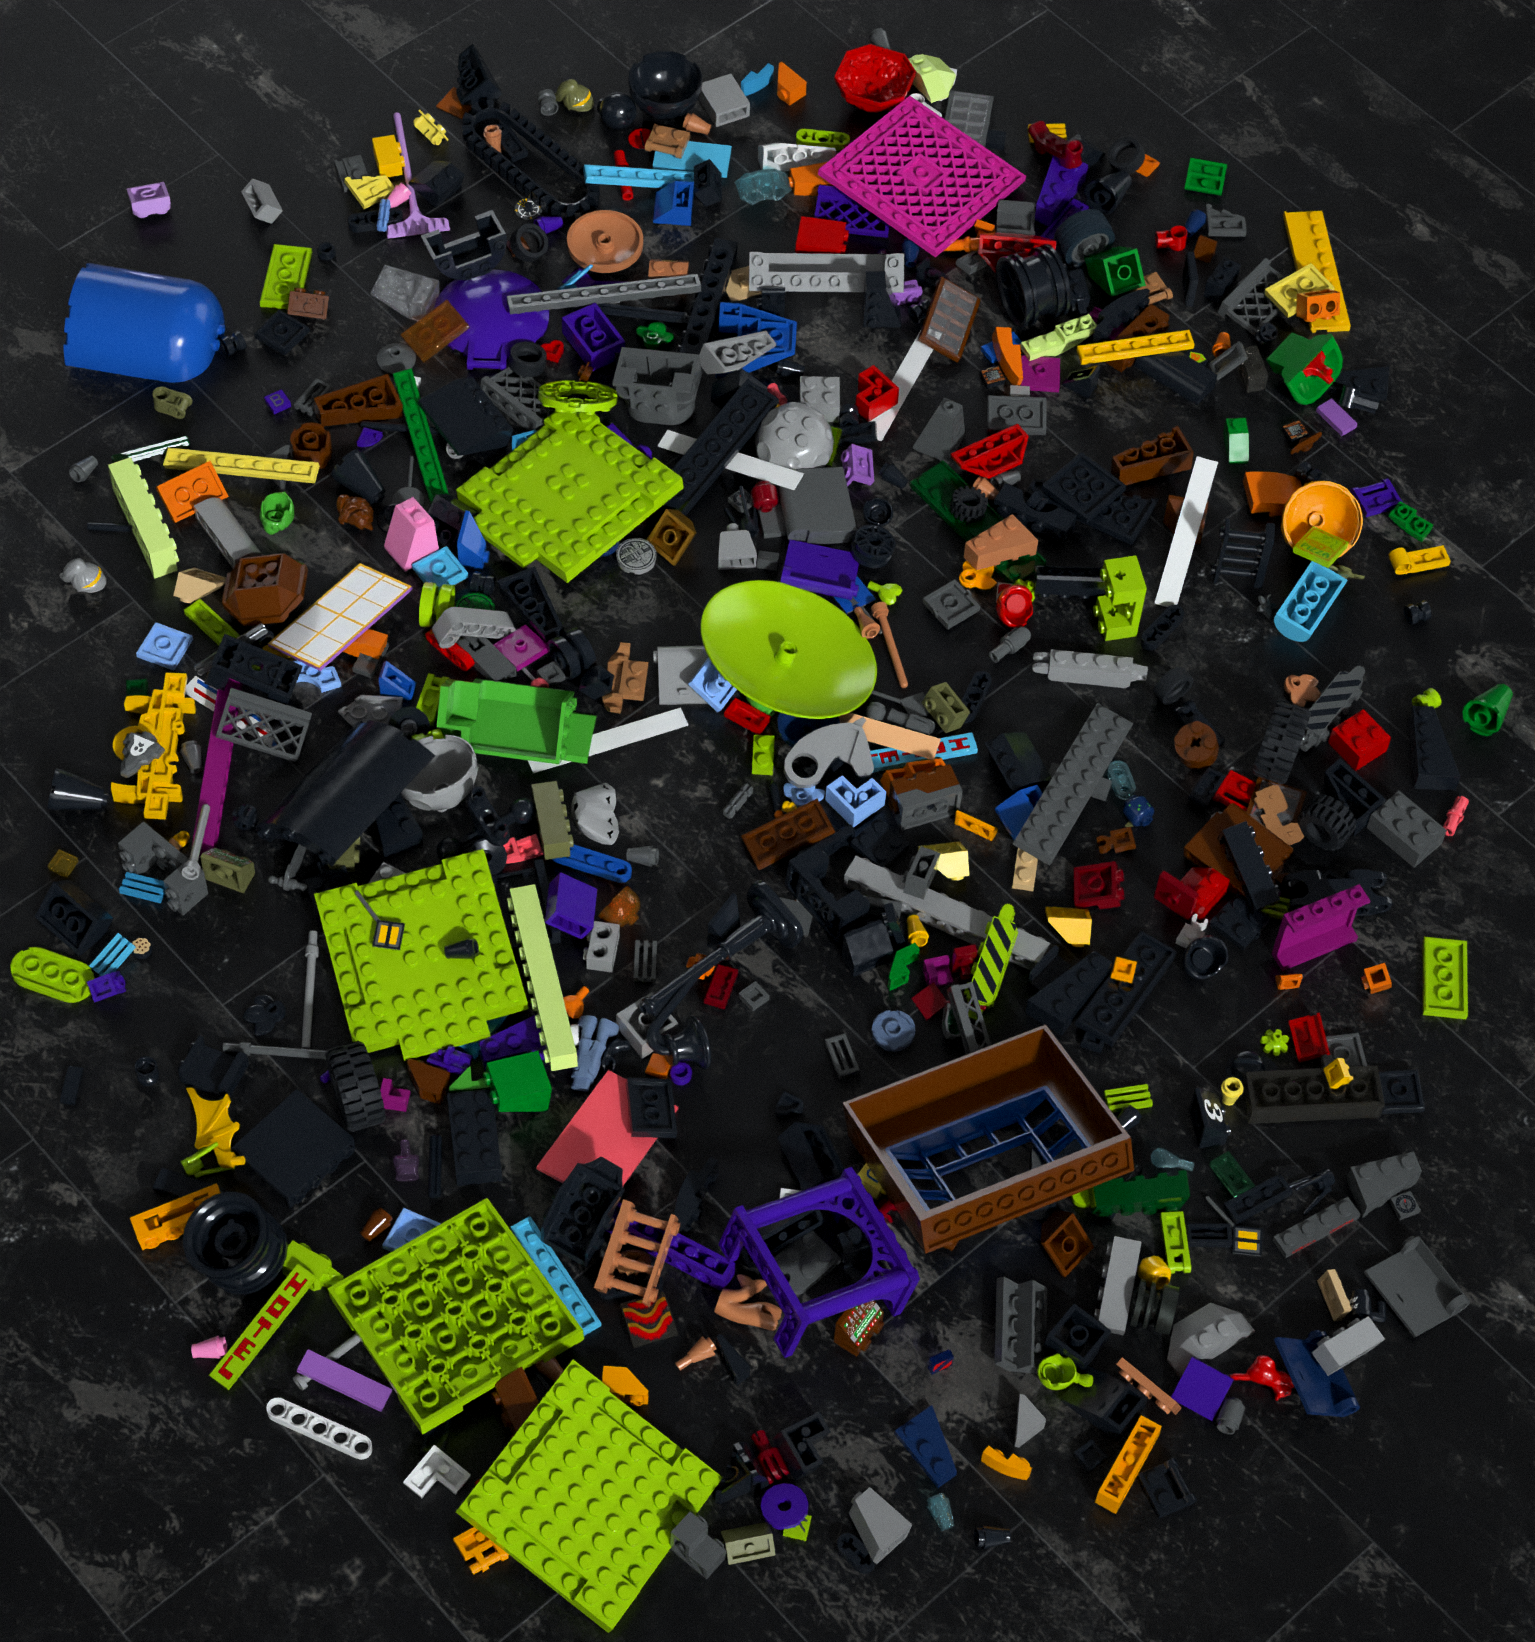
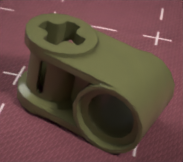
M162 386L155 388L152 393L154 409L178 419L185 417L187 407L191 406L193 402L188 394Z

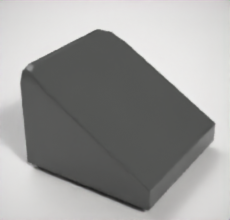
M760 550L757 558V568L777 571L779 553Z

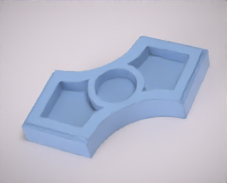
M298 660L292 661L303 666L297 682L312 683L320 689L321 693L341 687L335 667H325L319 671Z

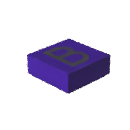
M282 389L264 397L265 403L273 414L291 407V402Z

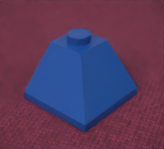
M465 510L457 541L458 561L464 568L483 570L484 563L489 561L490 551L486 550V541L470 511Z

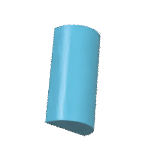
M1311 561L1274 617L1276 628L1285 637L1293 641H1307L1348 580L1329 568Z

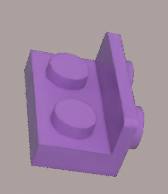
M917 280L904 281V293H893L897 304H913L921 301L922 287L918 286Z
M851 444L841 455L847 486L852 481L871 486L874 482L872 450Z

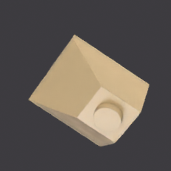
M197 568L181 571L178 573L173 596L179 597L182 602L192 603L224 587L226 577Z

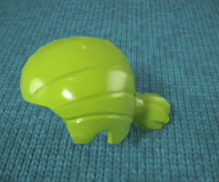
M1054 1354L1044 1358L1038 1365V1378L1048 1389L1061 1390L1073 1382L1079 1383L1084 1387H1090L1093 1384V1376L1077 1373L1075 1364L1069 1357Z

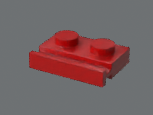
M1316 1013L1317 1015L1314 1016L1308 1015L1289 1020L1299 1063L1319 1058L1321 1055H1330L1320 1013Z

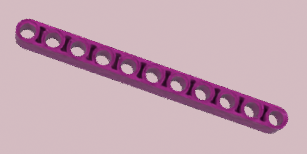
M230 678L225 690L218 689L193 835L194 841L201 808L204 804H208L210 812L199 857L202 853L212 848H217L234 743L216 738V734L230 689L233 688L240 691L243 689V683ZM229 707L228 711L232 718L238 716L239 708ZM232 724L223 727L221 733L232 735L236 731Z

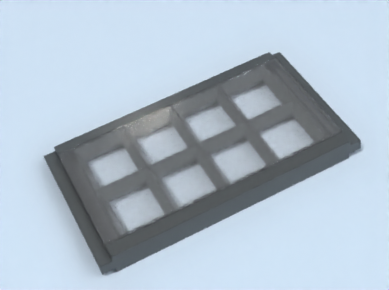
M950 90L945 120L985 147L994 96Z

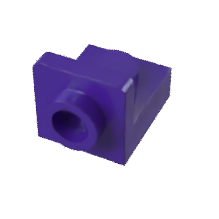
M119 971L87 981L94 1002L126 992L125 980Z

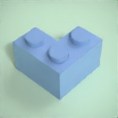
M843 775L826 786L825 800L853 828L885 806L886 791L873 778L857 789Z

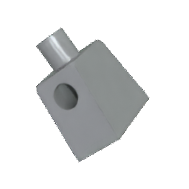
M729 524L726 527L727 531L720 533L718 570L756 567L757 552L749 531L739 530L737 524Z

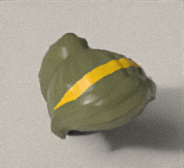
M568 79L558 86L555 93L556 101H563L568 110L583 112L589 111L594 106V99L590 90L581 84H577L576 80Z

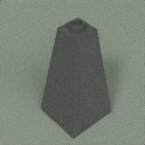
M944 398L913 445V449L940 461L944 460L948 464L952 458L951 453L958 449L965 437L962 405Z

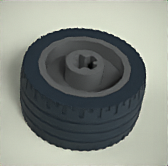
M1087 209L1075 213L1062 222L1054 234V240H1056L1057 250L1069 266H1072L1073 263H1078V266L1082 267L1086 265L1084 257L1109 250L1114 244L1115 234L1106 217L1099 210Z

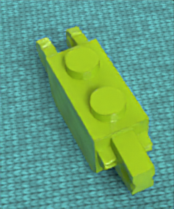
M292 1240L288 1244L287 1257L282 1267V1273L285 1276H288L297 1264L301 1265L317 1278L309 1288L312 1291L320 1290L322 1286L329 1288L344 1279L343 1275L332 1268L331 1260L322 1253L318 1255L311 1251V1248L304 1243L298 1244Z

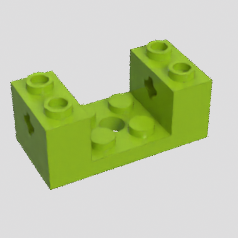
M1137 556L1104 560L1103 569H1100V577L1102 581H1105L1106 595L1097 596L1096 605H1093L1094 616L1098 617L1099 632L1100 634L1103 633L1105 641L1137 637L1147 590Z

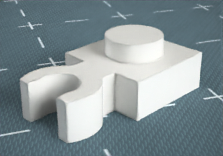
M1194 914L1191 925L1185 923L1176 939V944L1186 948L1193 940L1204 936L1205 932L1203 930L1207 927L1208 919H1205L1203 923H1198L1196 921L1198 914Z

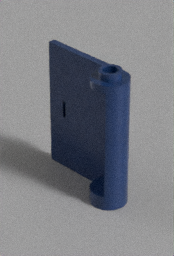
M1314 1330L1307 1335L1308 1338L1305 1340L1282 1337L1274 1339L1307 1414L1345 1417L1360 1409L1343 1368L1327 1376L1312 1354L1319 1347L1317 1342L1328 1336L1326 1332Z

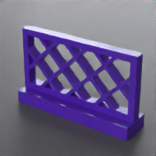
M819 185L814 218L821 219L825 216L828 220L840 221L844 218L848 223L846 230H849V234L888 238L890 225L879 217L870 223L866 217L872 214V212L868 210L861 214L858 208L862 205L835 186ZM882 192L883 195H891L890 192ZM821 202L830 203L832 206L824 210L821 207ZM846 204L851 208L843 212L839 206ZM836 209L840 215L832 219L828 214ZM854 211L859 217L851 221L847 215ZM862 220L867 226L860 229L855 224ZM881 222L885 226V231L876 230L874 226Z

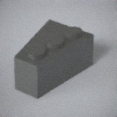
M1414 1152L1351 1167L1346 1180L1361 1217L1367 1216L1370 1211L1381 1207L1390 1198L1401 1194L1415 1185L1422 1170Z

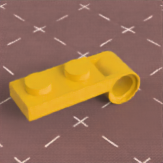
M1444 545L1412 552H1406L1404 548H1397L1388 555L1395 573L1398 575L1445 567L1450 564V558Z

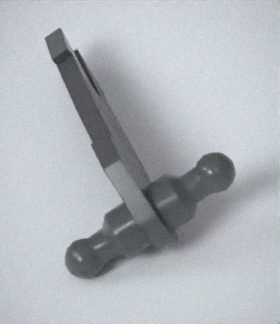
M299 844L291 863L286 869L285 877L281 876L278 878L271 875L268 878L269 883L278 884L279 887H283V890L286 891L290 889L295 890L296 888L301 891L306 890V883H300L294 879L302 863L306 848Z

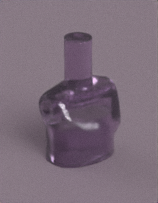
M401 1140V1154L393 1157V1165L396 1171L395 1179L397 1181L418 1180L419 1156L410 1154L409 1140Z

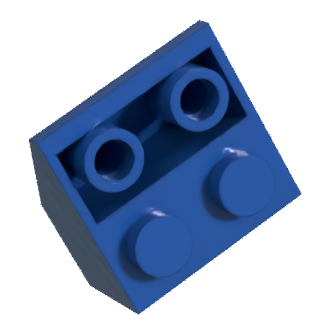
M674 181L657 191L653 223L691 226L694 182Z
M1038 785L1019 790L995 808L997 815L1014 841L1043 794Z

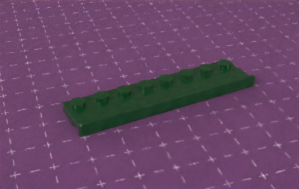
M941 460L939 464L910 481V487L965 542L1004 520L989 504L987 505L984 517L980 521L977 520L976 523H973L972 520H970V523H966L965 519L962 522L960 517L955 518L954 514L950 512L953 493L962 486L964 489L965 486L969 485L944 460ZM964 503L968 506H974L970 503ZM1036 551V555L1033 556L1028 554L1018 557V560L1012 561L1009 559L1002 561L999 565L994 566V570L1009 584H1014L1018 579H1022L1025 582L1034 574V565L1046 566V560Z

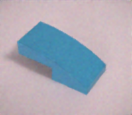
M768 63L758 74L751 71L741 81V90L745 96L761 90L773 80L774 66Z

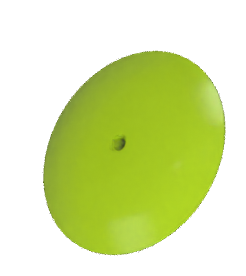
M765 580L745 581L730 585L719 591L711 598L704 609L700 624L701 637L711 662L733 687L767 708L801 718H833L850 713L860 707L869 698L874 689L877 678V665L867 638L862 637L860 628L843 611L815 593L782 582Z

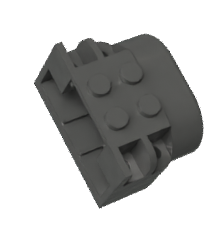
M622 347L612 384L616 386L617 395L625 398L626 410L629 415L640 422L662 425H677L687 421L693 415L696 407L695 399L702 375L700 355Z

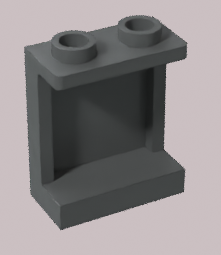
M999 200L996 232L1035 235L1036 203Z

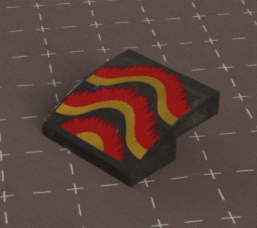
M664 1291L658 1293L656 1301L651 1302L650 1307L642 1303L643 1297L619 1304L633 1348L678 1335Z

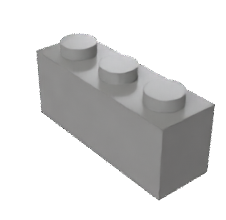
M1369 1316L1361 1321L1359 1318H1356L1347 1325L1348 1329L1345 1330L1344 1327H1341L1332 1334L1333 1338L1330 1339L1329 1336H1326L1317 1342L1319 1347L1312 1354L1327 1376L1371 1351L1385 1340Z

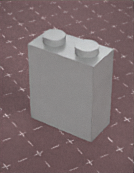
M732 74L720 76L702 83L698 99L716 127L750 116V102Z

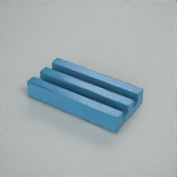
M126 872V878L123 879L122 886L119 888L120 894L161 904L165 895V886L162 880ZM130 886V887L138 888V889H140V890H142V891L135 890V889H131V888H127V887ZM150 891V892L158 893L159 895H155V894H151V893H147V892Z

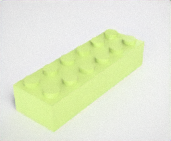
M131 457L109 464L108 468L113 491L128 523L132 525V532L154 579L178 571L176 562H179L175 551L177 549L175 541L168 536L170 533L167 524H162L161 512L159 508L155 509L154 507L156 505L152 493L148 494L147 492L149 490L145 478L141 479L140 477L142 474L139 465H134Z

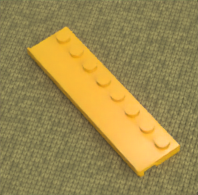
M1284 211L1283 218L1296 271L1312 263L1335 287L1334 290L1340 292V315L1332 316V319L1317 318L1316 321L1309 322L1311 332L1316 333V330H1326L1327 332L1349 331L1351 325L1323 212L1286 213Z

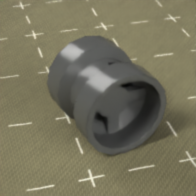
M544 89L537 94L540 111L543 115H553L558 111V103L553 90Z

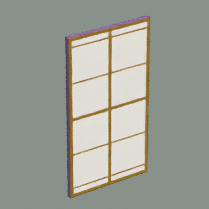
M360 563L268 643V646L321 671L412 591L413 588L404 582Z

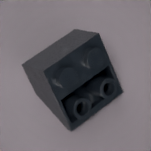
M436 494L428 514L434 520L437 541L450 549H454L457 546L465 510L470 511L473 518L479 512L449 494Z
M883 919L870 921L865 926L851 929L844 934L841 957L853 977L892 961L893 948Z

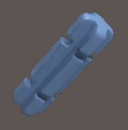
M389 199L380 200L377 230L379 232H385L388 227L391 206Z

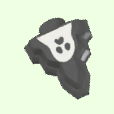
M143 731L141 735L132 732L127 733L123 741L125 747L122 753L125 758L121 762V776L129 778L137 773L141 766L149 765L153 759H159L165 752V749L157 743V739L153 734Z

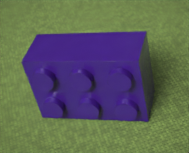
M596 303L562 317L563 335L587 365L588 361L590 362L589 366L594 368L593 371L614 362V353L621 352V348L625 347V340Z

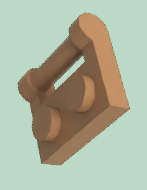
M654 124L649 139L646 141L645 151H658L675 155L676 158L682 159L690 139V132Z
M1157 272L1144 276L1146 286L1125 292V294L1147 288L1150 290L1149 304L1173 298L1171 289L1167 288Z

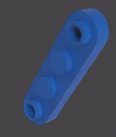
M577 845L570 847L569 857L552 859L556 863L618 883L627 882L632 876V867L627 861Z

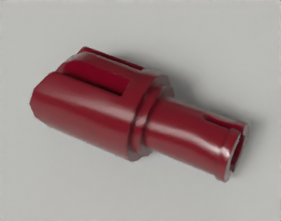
M760 1430L757 1431L758 1437L754 1433L751 1438L759 1452L757 1460L769 1484H772L774 1479L770 1470L777 1480L783 1477L780 1469L785 1475H788L789 1471L778 1448L772 1447L765 1431Z

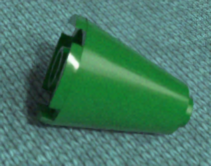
M1497 684L1470 700L1464 706L1462 712L1465 723L1468 722L1471 725L1470 729L1479 735L1490 736L1498 732L1513 697L1512 690L1505 684Z

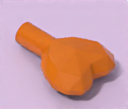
M582 986L576 995L563 997L566 1011L570 1018L577 1019L582 1016L584 1010L582 1000L589 993L587 987Z

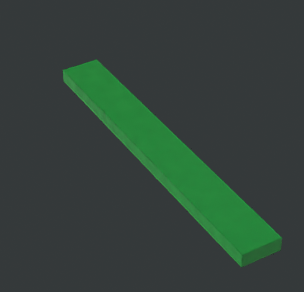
M411 368L393 373L399 398L403 404L404 415L430 504H432L436 494L449 493L425 412L418 405V400L421 398Z

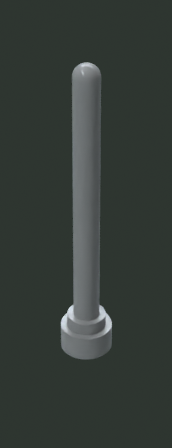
M204 804L201 808L190 858L183 864L182 875L189 880L198 878L201 868L198 858L210 812L208 804Z

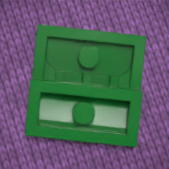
M1190 158L1185 190L1221 196L1227 164Z

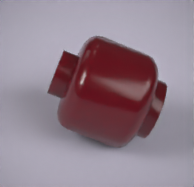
M769 481L758 482L752 488L751 496L754 508L766 513L772 511V508L778 504L776 486Z

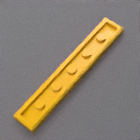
M1190 330L1079 345L1077 346V353L1081 365L1194 349L1195 344Z

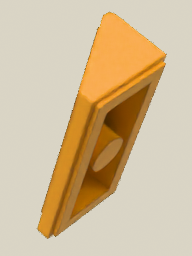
M956 811L955 825L990 841L994 839L998 832L996 827L964 812Z

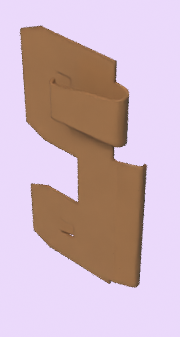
M1272 785L1255 792L1257 797L1254 798L1258 809L1263 808L1266 813L1260 815L1266 828L1288 845L1300 842L1304 835L1298 823L1282 826L1277 816L1278 813L1285 811L1289 807L1279 785Z

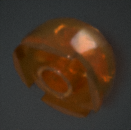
M626 886L598 916L606 923L619 924L620 928L627 924L632 926L639 918L637 915L641 904L639 897L629 886Z

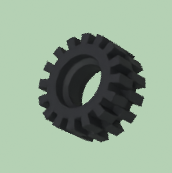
M961 486L958 490H955L950 503V512L954 514L955 518L960 517L962 522L965 519L966 523H970V520L976 523L977 520L980 521L984 517L988 498L985 497V493H981L979 488L976 491L973 486L971 489H969V486H965L964 489ZM964 503H970L974 506H968Z

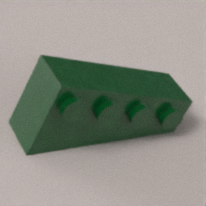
M1178 1171L1179 1175L1167 1176V1172L1158 1173V1176L1150 1179L1140 1175L1128 1179L1127 1182H1124V1178H1116L1089 1188L1091 1214L1107 1217L1111 1216L1112 1213H1121L1122 1216L1133 1215L1134 1212H1143L1144 1215L1155 1214L1156 1211L1178 1212L1190 1197L1187 1171Z

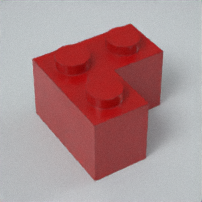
M874 365L859 374L858 390L860 393L856 395V406L859 409V414L867 422H870L898 404L899 387Z

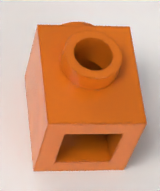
M1385 963L1364 969V976L1361 977L1364 989H1369L1370 994L1392 987Z

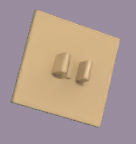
M749 266L732 270L726 289L731 303L761 295V291H749Z

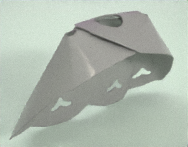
M602 783L574 793L571 803L572 819L579 831L589 839L601 844L613 845L619 834L618 821L614 814L616 806L615 789L608 783ZM609 796H610V799H609L610 804H609L608 801L606 800V798H608ZM575 803H578V807L575 810L574 805ZM613 831L611 838H609L607 833Z

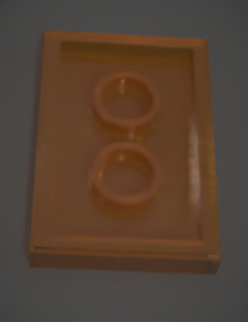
M446 300L403 332L401 336L424 363L470 327L450 302Z

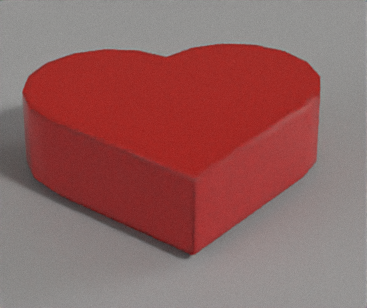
M553 340L549 344H542L541 347L544 348L547 354V360L558 363L564 351L563 343L559 340Z

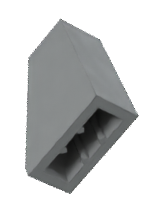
M869 1487L863 1493L858 1492L851 1500L853 1505L849 1515L873 1562L878 1564L907 1537L912 1524Z

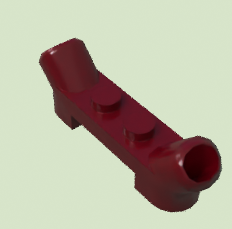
M1037 121L1029 126L1028 132L1034 140L1035 149L1038 153L1042 155L1048 152L1056 156L1060 160V165L1067 169L1076 168L1082 164L1081 153L1083 145L1079 140L1066 141L1050 132L1044 121Z

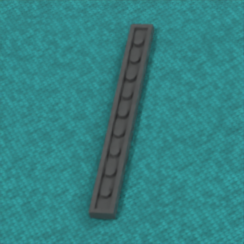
M698 274L511 295L507 296V305L510 314L539 312L542 310L579 307L593 303H615L619 301L701 292V284Z

